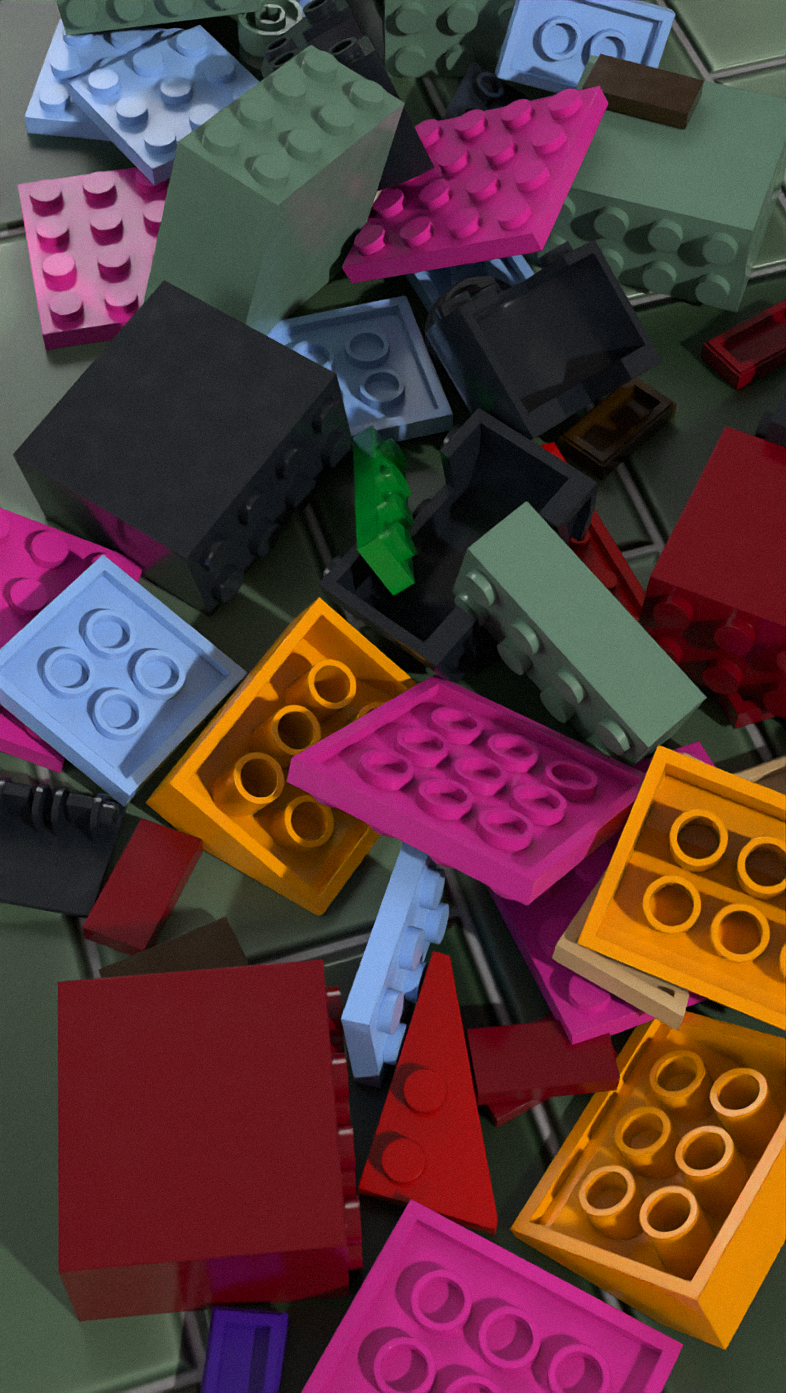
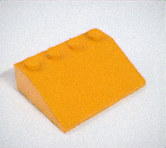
M319 597L290 622L145 803L178 831L202 839L203 850L316 916H320L330 906L381 834L375 832L368 823L339 808L323 805L317 802L312 794L288 783L287 778L291 758L418 685V683Z
M658 745L577 944L786 1031V795Z
M685 1011L678 1031L658 1019L636 1026L616 1058L620 1076L617 1090L594 1093L510 1230L519 1240L659 1324L726 1350L786 1240V1038Z

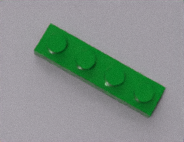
M373 425L353 436L357 551L394 596L415 583L412 557L417 554V550L410 535V526L414 525V519L408 508L407 498L412 493L405 477V471L409 469V464L398 444L392 438L384 441Z

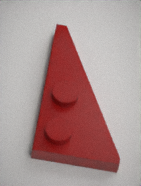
M433 951L358 1189L361 1195L404 1208L407 1207L412 1199L459 1225L495 1235L498 1217L451 959L449 955Z

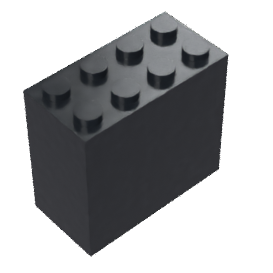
M163 280L14 452L13 456L46 518L81 539L127 556L143 568L141 576L211 617L222 602H228L235 597L243 584L244 575L259 556L264 557L271 552L279 539L281 529L295 511L300 512L308 506L315 494L316 485L331 467L339 466L344 461L351 447L352 436L336 373Z

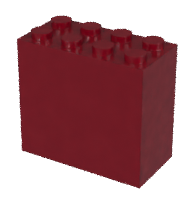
M725 426L650 575L639 624L692 682L708 687L710 690L723 695H730L738 691L743 701L754 698L760 699L769 712L786 718V447Z
M323 959L58 982V1272L78 1321L212 1309V1306L228 1308L350 1296L348 1270L363 1269L362 1231L359 1197L356 1193L353 1128L352 1123H350L349 1084L341 1021L340 985L325 986Z

